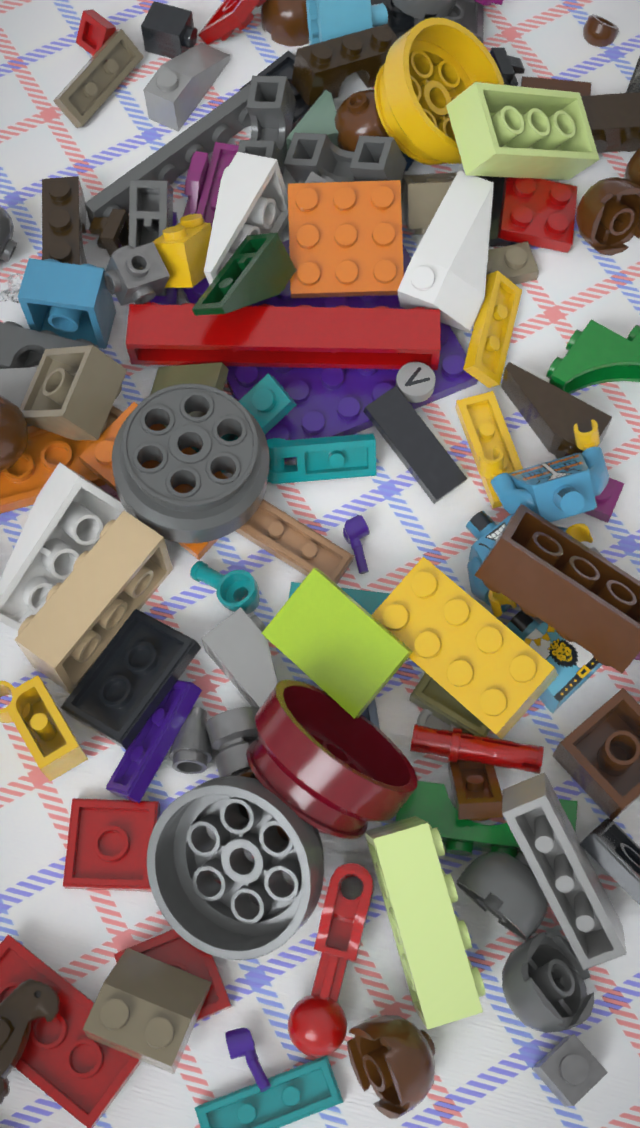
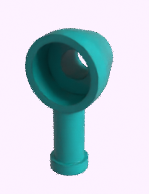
M197 561L193 565L190 572L191 578L215 588L217 598L225 608L235 612L241 607L246 614L256 610L260 602L259 587L249 572L233 570L223 575L208 567V564L203 561Z

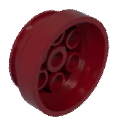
M295 680L280 681L255 715L259 740L252 742L246 752L247 761L252 772L266 789L282 800L299 818L323 832L339 838L358 839L366 832L368 821H386L395 817L417 788V775L412 765L392 740L362 714L359 718H353L325 691Z

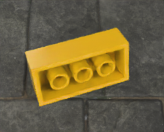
M424 556L372 614L377 621L413 651L408 657L501 740L558 676L552 664Z

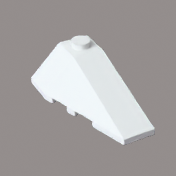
M237 152L230 165L225 168L220 182L204 268L209 286L246 236L277 232L280 237L288 223V194L277 159Z
M458 171L413 254L397 290L400 307L405 309H412L414 307L440 309V322L468 333L471 332L485 300L493 182L477 176H468L465 172Z
M59 462L38 494L0 578L1 623L18 631L26 618L37 614L46 603V597L52 587L59 582H64L73 571L76 559L84 551H90L100 539V533L104 526L110 520H116L125 510L120 500Z

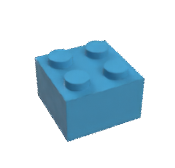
M29 258L18 293V300L29 328L39 332L41 330H48L60 337L72 340L85 339L99 348L106 349L116 309L112 294L108 291L105 284V269L98 268L92 264L76 265L61 263L54 259L39 260Z

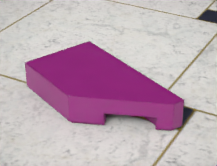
M199 151L193 153L185 180L184 195H188V200L183 216L196 214L209 167L208 153Z

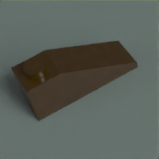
M508 362L506 365L501 388L546 449L554 454L557 459L576 453L582 454L584 451L576 446L573 428L576 423L578 430L586 433L592 430L591 420H595L598 424L600 443L602 442L612 416L511 362Z

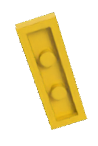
M498 270L486 275L485 300L474 323L463 367L464 371L488 388L500 385L522 290Z
M491 391L457 400L455 409L478 471L479 453L482 452L483 456L488 460H494V447L500 448L504 453L503 473H511L523 469L494 392ZM480 474L492 509L503 506L491 485L492 479H487Z

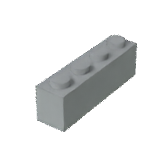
M545 772L503 789L502 814L582 969L586 970L626 955L623 925L584 848L580 845L581 842Z

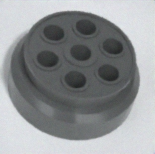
M179 384L158 390L145 398L123 422L115 438L112 450V469L118 497L130 515L159 533L166 540L179 543H203L227 536L243 526L254 515L266 493L270 459L264 432L247 409L235 398L217 388L202 384ZM193 411H201L206 413L202 417H192L188 415ZM154 424H164L167 426L160 431L150 429ZM225 434H234L239 438L234 441H225L220 437ZM187 447H195L200 450L193 455L181 452ZM150 460L161 463L152 469L141 466L144 462ZM218 471H228L233 476L228 479H219L214 474ZM181 484H188L194 488L188 493H179L174 490L175 487Z
M244 776L219 777L206 781L178 797L163 811L152 830L147 850L149 884L162 915L169 925L188 943L205 953L224 959L248 960L259 958L284 945L313 914L323 887V846L318 829L299 818L282 800L266 789L259 780ZM239 804H242L248 810L249 819L242 815ZM277 825L284 829L289 837V841L284 840L279 835ZM206 827L213 831L216 841L208 835ZM244 849L253 855L255 863L246 857ZM282 871L292 877L294 885L289 884L284 879ZM212 872H214L215 874H217V876L219 877V879H220V881H221V884H219V883L213 878ZM249 893L256 897L260 907L251 901Z

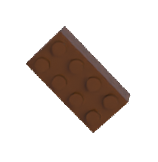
M521 503L495 540L474 576L482 580L484 585L491 591L503 594L518 604L527 615L539 618L553 627L563 639L575 642L592 653L599 663L611 666L620 673H623L640 653V581Z

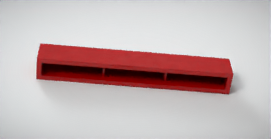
M154 302L129 304L126 348L131 365H192L222 362L225 366L400 369L407 363L421 362L428 365L432 370H438L441 350L440 309H428L425 307L390 309L385 306L351 308L345 305L334 308L312 307L309 305L275 307L270 304H261L258 306H246L226 314L195 316L192 311L194 303H183L181 305H160Z

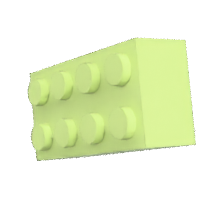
M474 82L446 105L465 174L468 176L570 180L600 160L579 92Z
M414 816L367 830L364 833L412 1003L418 1016L426 1028L431 1029L482 1013L483 1010L479 997L486 995L479 969L477 966L472 967L465 950L472 948V943L464 920L459 921L453 910L452 903L458 902V894L451 874L445 875L444 870L441 869L438 857L445 855V850L437 827L432 828L428 822Z

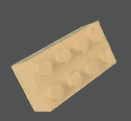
M125 510L116 520L112 519L104 526L98 542L90 551H84L76 559L70 575L63 583L59 582L52 587L46 597V603L36 615H30L24 620L18 630V636L15 638L16 643L31 665L70 694L132 612L143 607L173 570L164 537Z

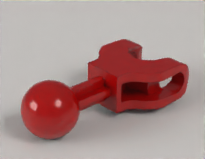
M357 863L343 864L331 876L313 949L322 953L311 995L302 998L294 1005L288 1018V1033L292 1043L299 1051L312 1057H323L336 1051L343 1043L347 1033V1018L343 1008L338 1003L348 959L353 961L357 959L374 891V883L369 871ZM350 877H357L363 883L362 894L355 900L346 899L341 891L343 882Z

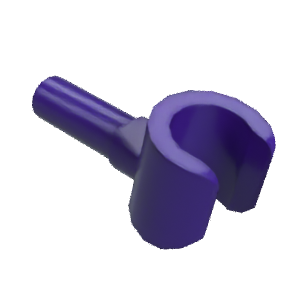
M357 515L347 520L343 528V536L348 544H351L359 574L369 572L360 539L369 535L370 531L362 515Z
M242 1027L227 1031L225 1037L231 1060L245 1056L247 1065L260 1091L265 1092L270 1089L271 1084L258 1060L250 1030Z

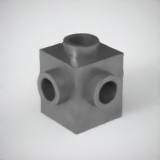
M154 242L135 248L128 245L117 249L111 255L104 273V280L108 291L112 295H116L121 306L132 302L135 304L149 302L156 294L162 293L170 277Z

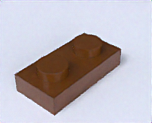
M457 759V763L448 762L449 777L459 820L485 821L489 818L504 817L502 814L503 796L493 765Z

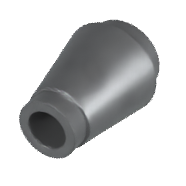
M192 708L172 744L169 758L173 761V769L185 774L203 773L207 770V763L212 760L210 740L206 729L207 712L202 708Z

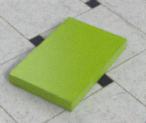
M318 568L312 569L261 633L353 718L360 717L413 652Z

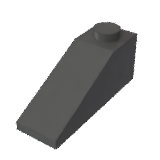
M130 180L129 245L135 248L153 242L163 235L164 229L173 227V187L168 181ZM164 288L162 293L156 294V296H166L167 288Z

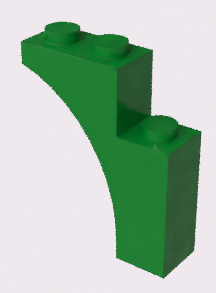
M591 319L583 331L577 329L573 333L566 346L567 354L563 359L557 357L546 374V377L550 379V384L569 394L606 382H640V326L636 324L626 339Z

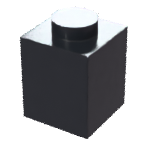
M154 1L141 24L146 52L173 59L196 44L198 32L197 28L194 27L192 11Z

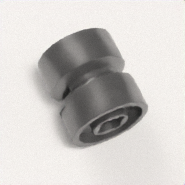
M240 707L227 710L215 715L206 722L211 747L219 750L218 755L215 757L219 777L239 776L250 769L246 752L252 742L259 740L255 722L258 708Z

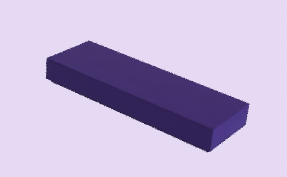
M177 680L126 750L105 789L116 796L140 803L202 692L198 686L192 682Z

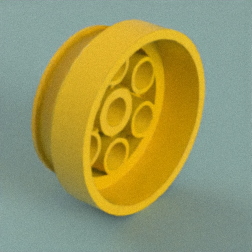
M446 18L425 19L392 44L386 61L376 76L374 96L381 123L389 137H394L399 149L411 159L426 165H440L443 163L462 164L446 105L474 82L505 85L500 70L487 48L467 28Z

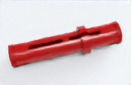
M414 724L410 752L447 757L448 762L457 763V759L540 774L544 746L462 733L460 728L453 727V731Z

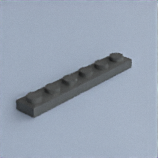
M250 84L84 203L90 225L94 217H109L113 208L126 210L129 214L130 180L168 181L171 185L177 177L189 169L195 151L205 152L209 155L213 152L215 142L227 144L233 136L245 127H250L251 120L246 109Z

